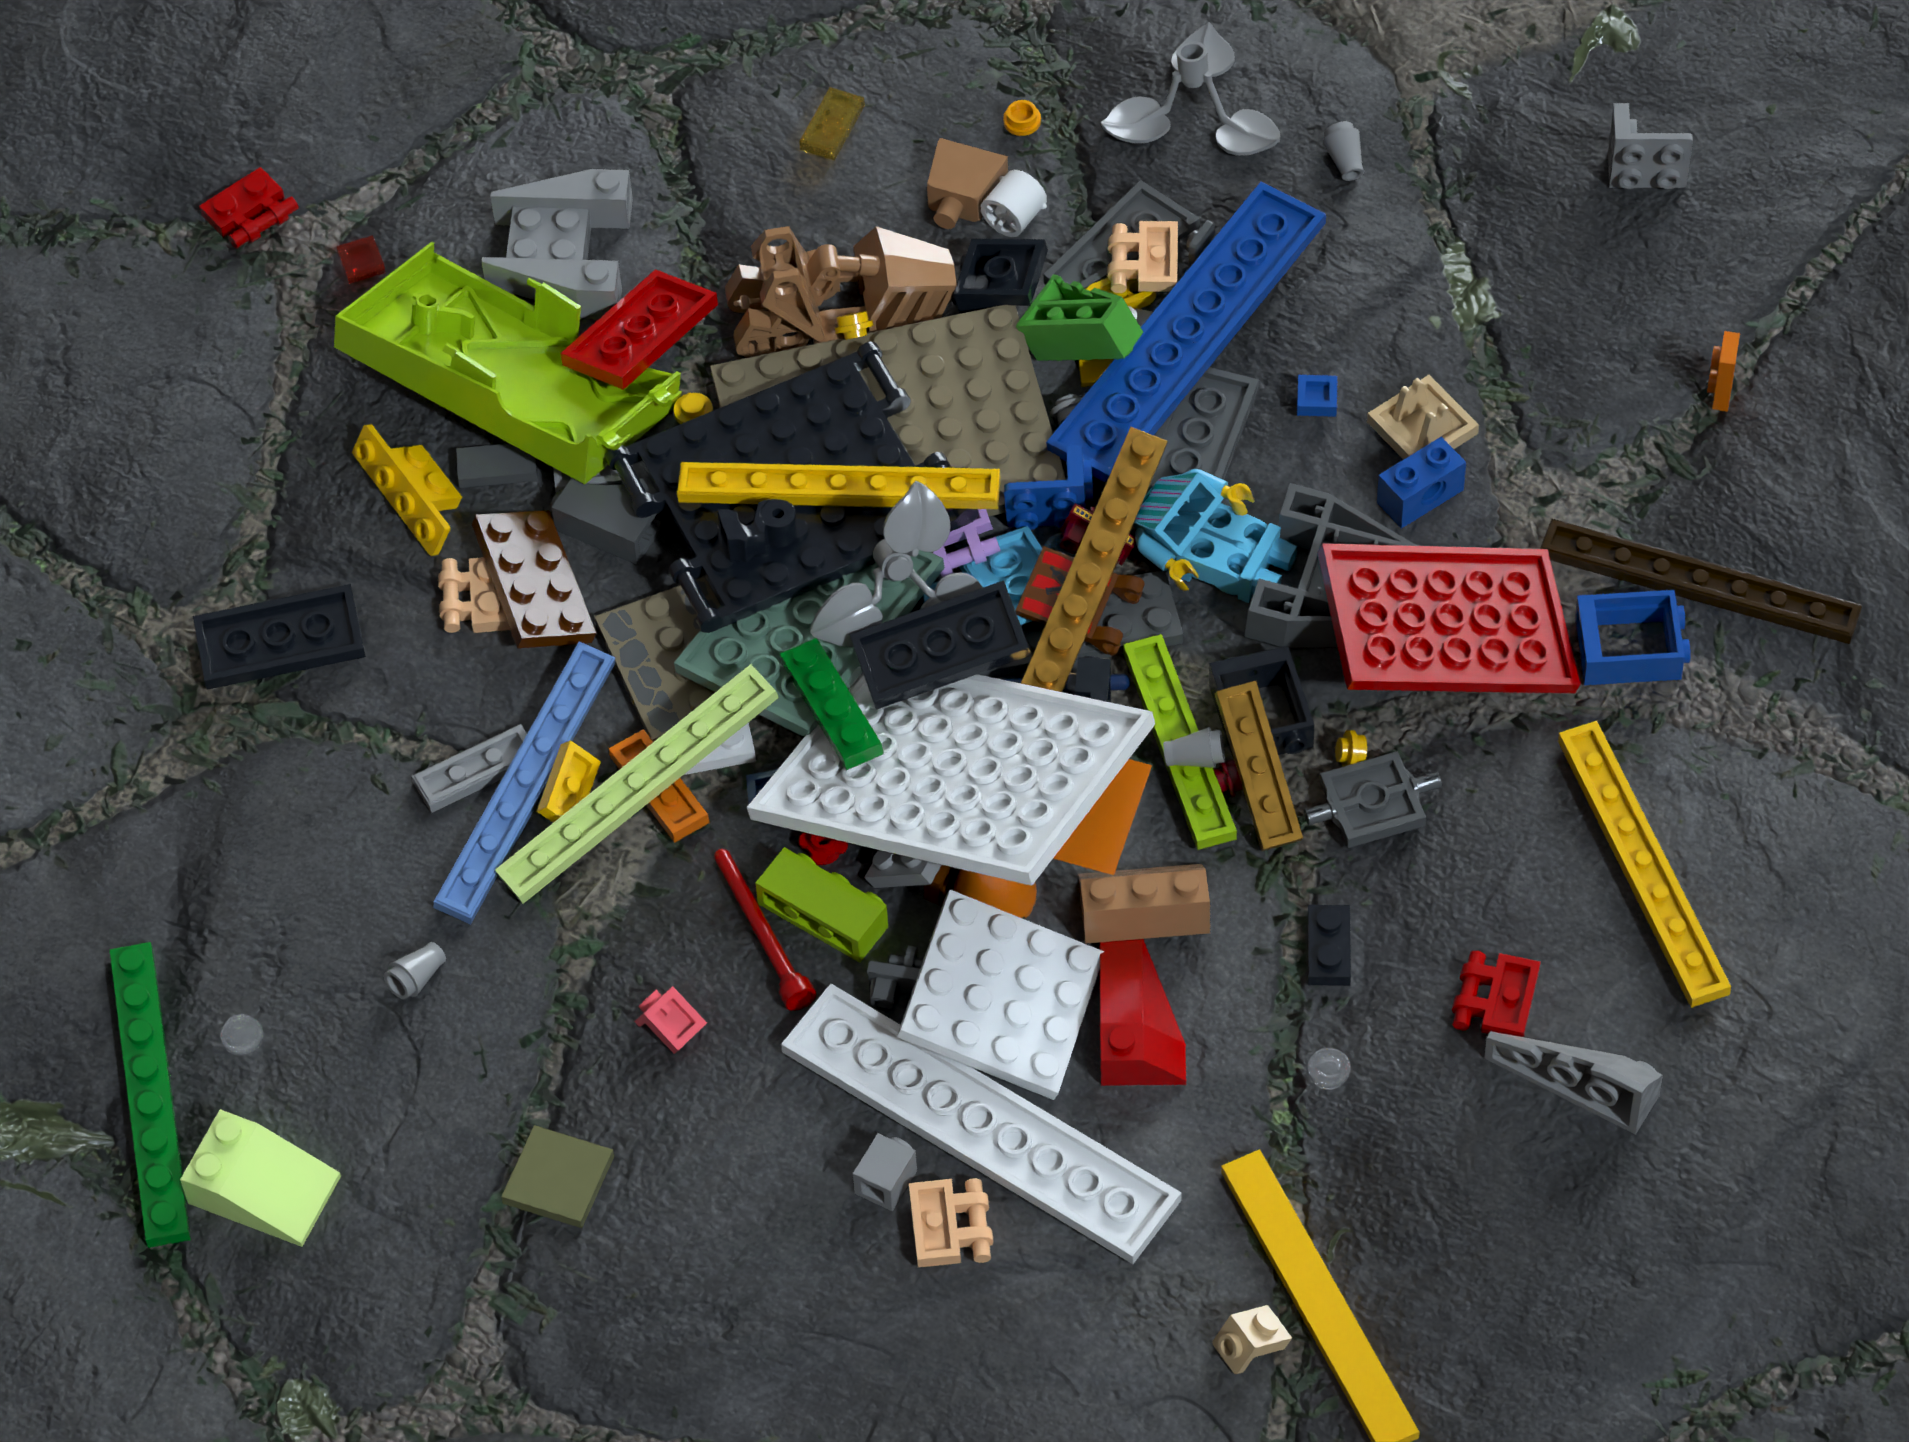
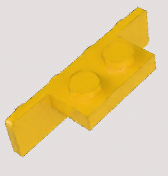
M372 424L364 425L352 450V454L430 556L439 555L450 532V525L439 511L457 509L462 496L423 445L391 449Z

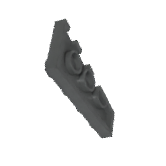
M1140 180L1043 274V284L1046 285L1053 274L1061 276L1062 280L1068 284H1071L1073 281L1079 282L1084 289L1095 282L1108 278L1107 267L1112 261V254L1108 251V239L1112 235L1114 224H1125L1128 228L1127 233H1139V221H1178L1179 241L1200 228V218ZM1130 252L1127 254V260H1139V252Z

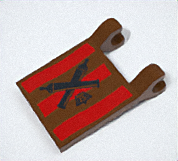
M1043 546L1015 610L1016 614L1046 626L1074 557ZM1112 573L1084 641L1091 643L1105 654L1113 656L1118 653L1123 633L1113 627L1098 626L1112 592L1128 603H1138L1145 585L1143 579L1132 575Z

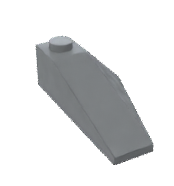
M1490 1031L1486 1038L1484 1059L1635 1135L1660 1096L1663 1075L1646 1062L1634 1061L1622 1055Z

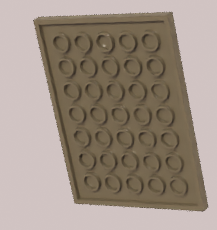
M1001 305L870 332L863 337L847 340L842 338L710 366L719 407L721 408L855 353L866 342H875L883 353L881 359L898 387L905 389L911 399L908 408L887 419L915 465L923 463L932 453L942 452L950 464L949 468L1000 469L1001 480L998 510L986 509L988 516L1006 513L1004 485L1007 483L1066 480L1060 457L1047 450L1046 442L1053 433L1024 333L1016 328V324L1020 320L1016 306ZM869 367L859 371L876 401L884 399L886 396Z

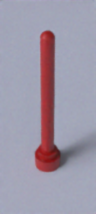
M723 848L718 849L714 854V859L781 980L779 983V995L786 1008L791 1011L807 1007L816 998V991L808 977L795 972L729 851Z

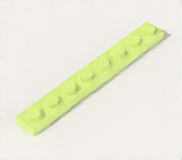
M750 664L496 868L497 875L520 902L524 904L779 698L776 690Z

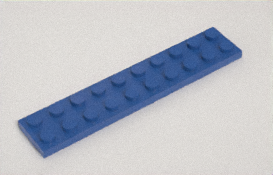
M1260 182L1141 326L1143 334L1133 346L1132 352L1125 359L1113 360L1047 440V450L1067 462L1066 445L1082 444L1083 459H1091L1092 476L1107 483L1130 427L1155 435L1326 224V214Z

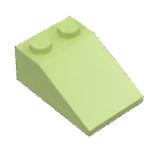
M220 1109L180 1181L188 1204L303 1247L341 1175L337 1170L260 1124Z

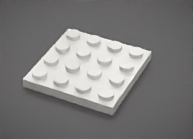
M949 890L897 1037L1054 1100L1059 1093L1100 969V954L1104 951Z

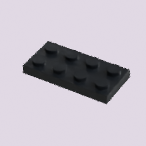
M1004 580L849 634L876 710L1031 656Z
M351 584L193 616L207 690L366 657Z

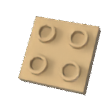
M1430 375L1421 380L1416 378L1410 387L1403 386L1399 394L1367 414V423L1403 460L1441 436L1455 449L1476 436L1479 430V424Z

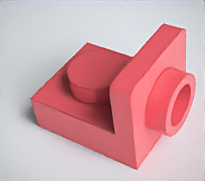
M673 986L662 995L657 989L638 1006L643 1013L634 1021L639 1027L646 1023L673 1054L679 1051L707 1024Z

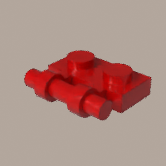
M259 167L201 204L199 208L201 216L223 238L230 234L228 236L229 241L237 249L246 242L252 244L261 238L260 233L274 224L280 226L289 220L288 215L298 210L299 206L292 196L285 199L283 189Z
M1471 951L1468 962L1463 964L1460 980L1463 983L1460 995L1455 996L1452 1006V1012L1455 1014L1453 1027L1462 1031L1468 1030L1471 1018L1476 1016L1483 1018L1481 1033L1489 1034L1492 1031L1524 1037L1541 961L1499 953L1496 967L1484 965L1486 955L1483 952ZM1483 984L1491 986L1488 999L1477 997L1479 986Z

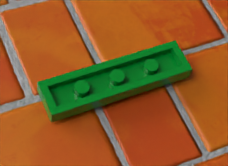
M817 638L780 653L782 665L790 675L791 680L846 770L884 754L881 741Z

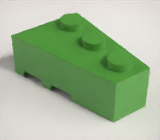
M1053 274L1016 324L1018 331L1024 333L1026 343L1037 361L1125 359L1132 352L1133 346L1143 334V330L1121 296L1097 288L1089 291L1084 289L1081 283L1073 281L1071 284L1065 283L1061 276Z

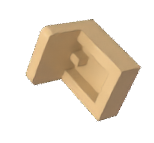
M1265 1305L1230 1315L1214 1338L1213 1346L1232 1372L1239 1374L1245 1371L1254 1357L1285 1349L1292 1337L1270 1307Z

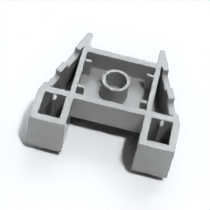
M589 169L491 192L490 198L495 225H510L506 258L482 257L481 262L485 280L513 295L516 294L535 300L536 289L527 284V279L531 278L540 284L546 283L581 306L580 319H600L621 300L622 285L618 261L588 260L591 228L629 229L633 202L629 170Z

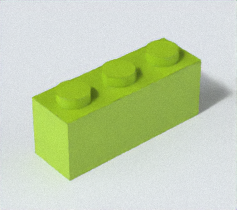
M784 847L755 882L757 900L760 906L859 963L888 928L887 905H885L880 897L872 892H862L852 886L841 874L827 872L817 866L809 856L803 853L796 854Z

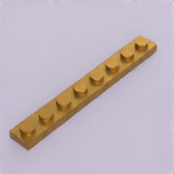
M1130 427L1021 684L1063 692L1069 673H1071L1168 441Z

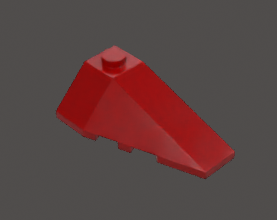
M1144 939L1100 942V950L1104 951L1100 954L1101 1086L1186 1085V1044Z

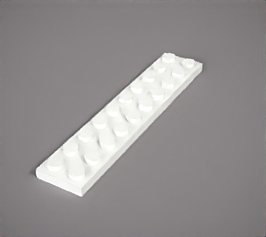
M833 984L826 988L782 1042V1053L1131 1264L1135 1263L1181 1202L1180 1191L974 1068L898 1038L897 1034L901 1026L900 1024Z

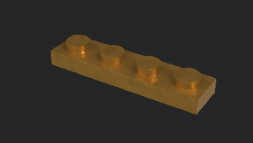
M1253 681L1217 691L1215 697L1261 851L1301 841L1303 836L1257 682Z

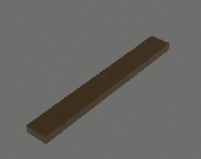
M1552 518L1540 549H1548L1550 561L1657 591L1675 590V596L1851 644L1862 610L1861 604Z

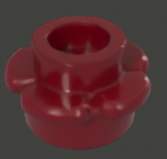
M1234 758L1224 763H1219V768L1213 769L1222 792L1228 791L1231 797H1235V792L1243 790Z

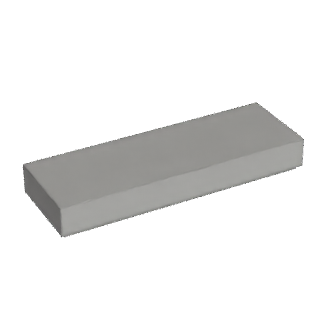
M521 724L412 775L413 784L430 812L433 813L501 780L527 733Z

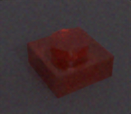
M373 235L336 246L338 257L349 284L386 273L384 262Z

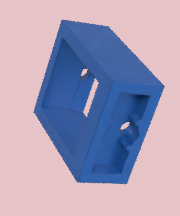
M1675 590L1577 596L1575 624L1584 685L1682 679L1684 663H1690L1689 639H1682L1681 630L1685 629V611L1683 605L1677 606ZM1663 622L1667 653L1602 657L1598 625Z

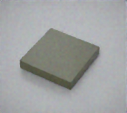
M534 1125L501 1196L502 1202L505 1205L583 1228L614 1159L613 1149Z

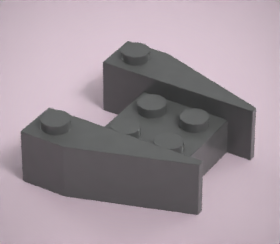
M1290 483L1279 515L1280 538L1298 548L1310 550L1298 589L1258 579L1248 610L1244 637L1279 647H1338L1317 554L1322 543L1417 545L1329 493Z

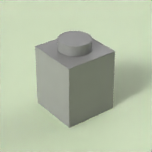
M877 1133L853 1172L855 1194L893 1211L917 1172L916 1150H913L907 1142L900 1138L892 1137L890 1139Z

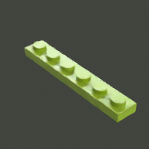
M1162 634L1123 644V654L1144 710L1153 712L1155 725L1152 731L1197 850L1237 840V830L1213 768L1166 765L1163 743L1173 741L1199 730Z

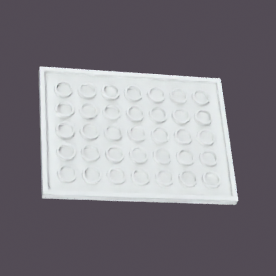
M862 672L849 691L881 741L884 754L846 770L818 724L809 735L802 739L747 806L750 819L1032 886L1154 727L1155 720L1152 711L978 674L876 710Z

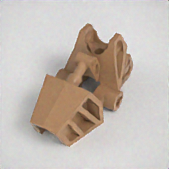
M789 226L764 230L751 245L752 256L760 261L761 266L753 267L739 264L725 286L729 309L733 312L745 313L733 334L736 351L739 355L750 358L803 347L812 338L814 344L844 338L843 333L835 334L834 328L838 327L836 317L867 311L868 320H873L874 325L866 328L867 333L941 318L957 286L955 267L949 249L876 226L853 246L854 257L841 256L837 254L836 247L831 244L821 245L816 250L806 252ZM775 239L787 240L781 246L772 247L767 245ZM857 281L859 293L863 295L865 306L819 311L818 306L824 300L840 292L841 282ZM790 332H799L796 335L790 337L782 336Z

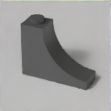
M648 476L639 479L647 493H657ZM572 478L563 491L559 490L555 494L550 506L558 532L636 565L641 561L670 518L667 509L646 518L638 517L632 507L633 499L624 484L596 485L586 483L584 485Z

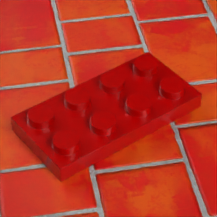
M655 269L560 353L562 365L624 390L718 306L717 293Z

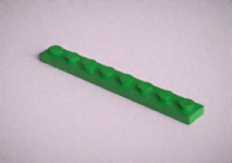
M151 942L109 949L146 1243L148 1248L189 1241L191 1236L186 1198L180 1181L183 1174L153 947Z

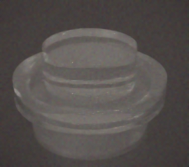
M237 1014L230 1017L221 1030V1041L224 1048L235 1055H247L254 1052L263 1041L261 1024L255 1018L246 1014Z
M1324 1048L1316 1051L1310 1057L1308 1074L1311 1080L1320 1088L1326 1090L1336 1089L1349 1078L1350 1061L1340 1050Z

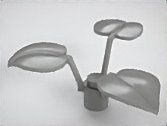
M1210 22L1191 34L1173 53L1171 59L1174 70L1172 72L1173 80L1166 102L1161 108L1160 104L1152 98L1132 97L1114 107L1107 118L1101 121L1102 128L1119 140L1130 143L1152 142L1161 138L1170 130V120L1165 114L1171 110L1179 82L1182 81L1189 88H1197L1206 83L1220 121L1225 124L1216 131V141L1222 150L1232 155H1251L1267 150L1280 142L1278 127L1263 113L1242 109L1234 113L1231 119L1225 114L1212 77L1219 76L1228 71L1234 64L1235 56L1232 47L1217 33Z
M915 481L905 496L888 513L883 525L884 540L880 541L873 551V558L878 565V568L873 571L875 575L874 595L872 596L869 588L862 583H851L839 588L824 602L816 613L810 627V633L813 637L843 647H854L849 634L882 623V613L875 604L881 600L884 577L891 581H902L907 577L911 578L930 597L921 606V609L983 588L976 578L967 573L959 572L943 577L938 582L934 591L913 569V561L910 556L916 557L919 550L924 552L939 550L950 534L949 515L943 503L928 487L921 482Z

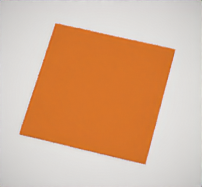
M1128 759L1053 859L1114 875L1152 765Z

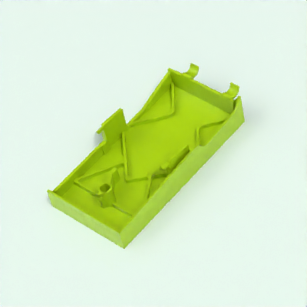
M433 242L426 245L335 316L334 348L584 485L609 465L605 459V454L609 449L617 450L622 445L626 447L636 442L674 409L675 402L682 394V391H679L681 373L678 371L672 374L647 368L623 390L563 366L560 353L579 336L581 306L546 283L540 284L528 278L527 284L536 289L535 305L533 306L434 253Z

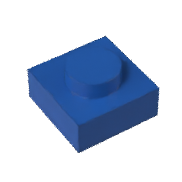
M1298 375L1297 416L1336 417L1337 376Z

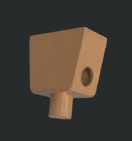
M940 138L927 183L928 207L936 211L934 215L935 223L942 228L952 229L955 227L958 218L972 222L980 221L983 217L981 213L982 202L1000 182L999 178L1008 173V156Z

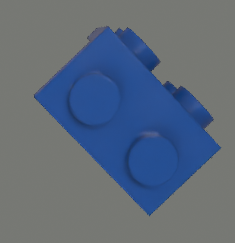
M1082 444L1066 445L1068 480L1013 482L1004 485L1006 518L1009 527L1020 529L1028 526L1030 530H1033L1038 526L1056 525L1061 528L1075 503L1086 509V502H1094L1091 459H1083Z

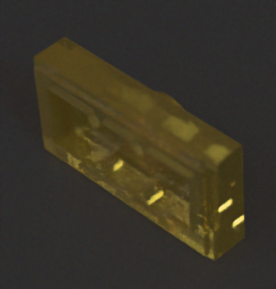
M829 87L799 141L800 150L835 161L865 107L864 97Z

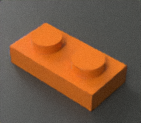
M1724 331L1722 347L1714 346L1707 388V393L1714 394L1713 410L1728 412L1740 333Z

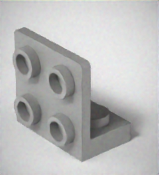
M1613 103L1607 151L1609 188L1673 189L1686 187L1693 144L1692 134L1637 133V120L1630 119L1629 103Z

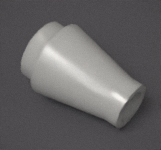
M1347 121L1332 124L1324 131L1323 145L1339 169L1342 179L1345 181L1356 180L1364 174L1359 130L1354 128L1351 122Z
M1210 727L1163 743L1167 766L1180 765L1216 768L1217 763L1225 762V749L1221 730L1211 731Z
M429 942L423 948L390 963L388 971L384 973L385 983L390 991L400 999H407L409 996L415 997L436 970L446 962V956L436 943Z

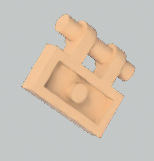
M1139 221V233H1127L1128 228L1125 224H1114L1112 235L1108 239V251L1112 254V261L1107 267V277L1111 281V290L1114 293H1123L1126 291L1128 280L1138 279V291L1170 292L1177 284L1178 221ZM1139 252V260H1127V254Z
M484 557L470 558L469 572L458 571L457 560L453 558L444 559L441 563L442 571L438 574V587L443 591V601L439 604L440 618L444 620V630L449 633L457 632L460 630V621L472 620L473 633L511 630ZM470 591L471 601H460L459 592Z
M973 1178L965 1182L966 1193L953 1194L952 1179L909 1183L918 1268L961 1263V1247L973 1249L975 1262L984 1263L991 1260L990 1246L993 1245L994 1241L992 1229L987 1227L986 1220L989 1200L988 1195L983 1192L980 1179ZM965 1212L969 1215L970 1227L957 1228L956 1213Z

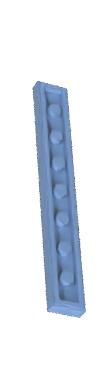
M580 641L578 642L436 896L433 908L471 925L498 876L495 869L507 860L543 795L560 745L570 740L573 741L613 669L616 657Z

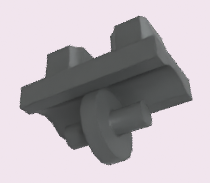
M909 945L905 956L891 954L889 964L869 960L867 975L872 1007L884 1010L893 1009L896 993L912 994L924 960L918 958V946Z

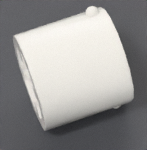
M1011 170L1005 176L999 178L1000 182L982 202L981 213L987 223L997 232L1008 237H1017L1041 209H1046L1047 195L1043 187L1031 175L1020 170Z

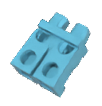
M1220 503L1181 556H1176V561L1180 559L1189 561L1199 575V578H1196L1193 574L1187 573L1182 576V580L1190 582L1192 577L1215 585L1227 594L1238 595V599L1249 603L1259 578L1281 584L1282 575L1267 569L1271 564L1289 571L1296 559L1297 546L1280 538L1281 527L1272 523L1267 525L1265 522L1248 514L1243 516L1237 515L1230 506Z

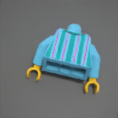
M1191 469L1183 474L1160 478L1145 496L1133 524V527L1136 529L1134 537L1136 538L1139 552L1162 571L1168 569L1170 577L1179 589L1183 591L1189 590L1187 585L1181 580L1182 576L1191 573L1196 578H1199V575L1189 561L1185 559L1176 561V556H1181L1224 498L1229 500L1232 511L1235 514L1243 516L1248 513L1245 504L1241 500H1248L1252 503L1255 501L1246 484L1238 483L1229 487L1227 481L1200 469Z

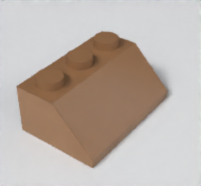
M1202 864L1115 871L1114 875L1103 872L1078 874L1085 944L1210 933V899L1206 869Z

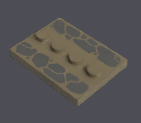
M706 578L697 579L696 581L711 608L718 609L720 603ZM681 585L594 616L596 627L609 655L616 657L615 668L643 728L653 742L715 693L675 671L674 662L701 630L696 622L697 614Z

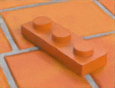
M642 729L610 747V758L620 770L651 745L653 741L645 730ZM681 778L646 805L674 843L709 824L708 813Z

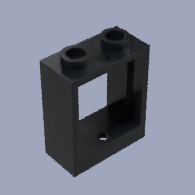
M1288 646L1209 663V688L1232 758L1234 757L1215 693L1253 681L1257 682L1258 689L1282 683L1295 724L1271 729L1278 755L1285 753L1297 754L1305 749L1314 747L1315 725Z

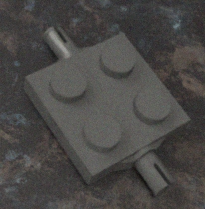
M1398 751L1320 773V784L1327 798V803L1304 809V816L1308 826L1331 819L1339 827L1347 848H1351L1426 826V815L1420 804L1419 794L1442 788L1441 778L1437 771L1414 778L1404 767Z

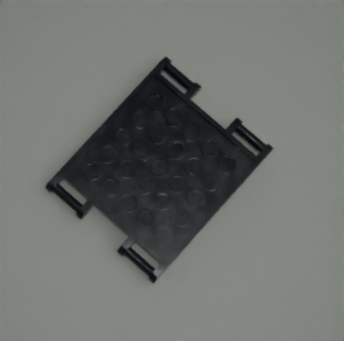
M866 342L855 353L625 447L622 445L617 450L609 449L605 454V459L610 468L617 471L633 499L632 507L636 515L640 518H646L667 509L691 551L693 559L681 558L674 561L669 566L668 572L673 581L680 584L697 614L696 622L702 632L710 633L789 598L792 599L816 589L817 586H823L842 578L843 575L847 576L875 564L873 551L876 545L884 540V521L893 507L793 505L796 513L797 536L790 545L779 548L767 545V552L765 554L758 553L749 562H731L720 534L717 510L729 509L737 512L739 522L747 526L753 523L758 504L678 502L677 491L681 462L949 468L950 464L942 452L932 453L923 463L915 465L888 421V417L908 408L911 399L905 389L899 388L881 359L883 353L877 343ZM869 367L886 396L884 399L876 401L859 371ZM638 462L642 464L657 493L651 494L645 491L631 465ZM953 509L947 512L950 519V532L972 523L979 515L978 509ZM702 575L705 576L722 606L721 608H711L695 578Z

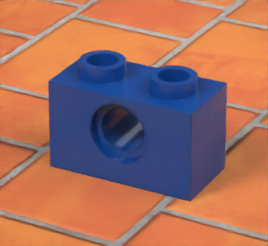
M1441 436L1378 475L1377 504L1402 529L1464 490L1466 461Z

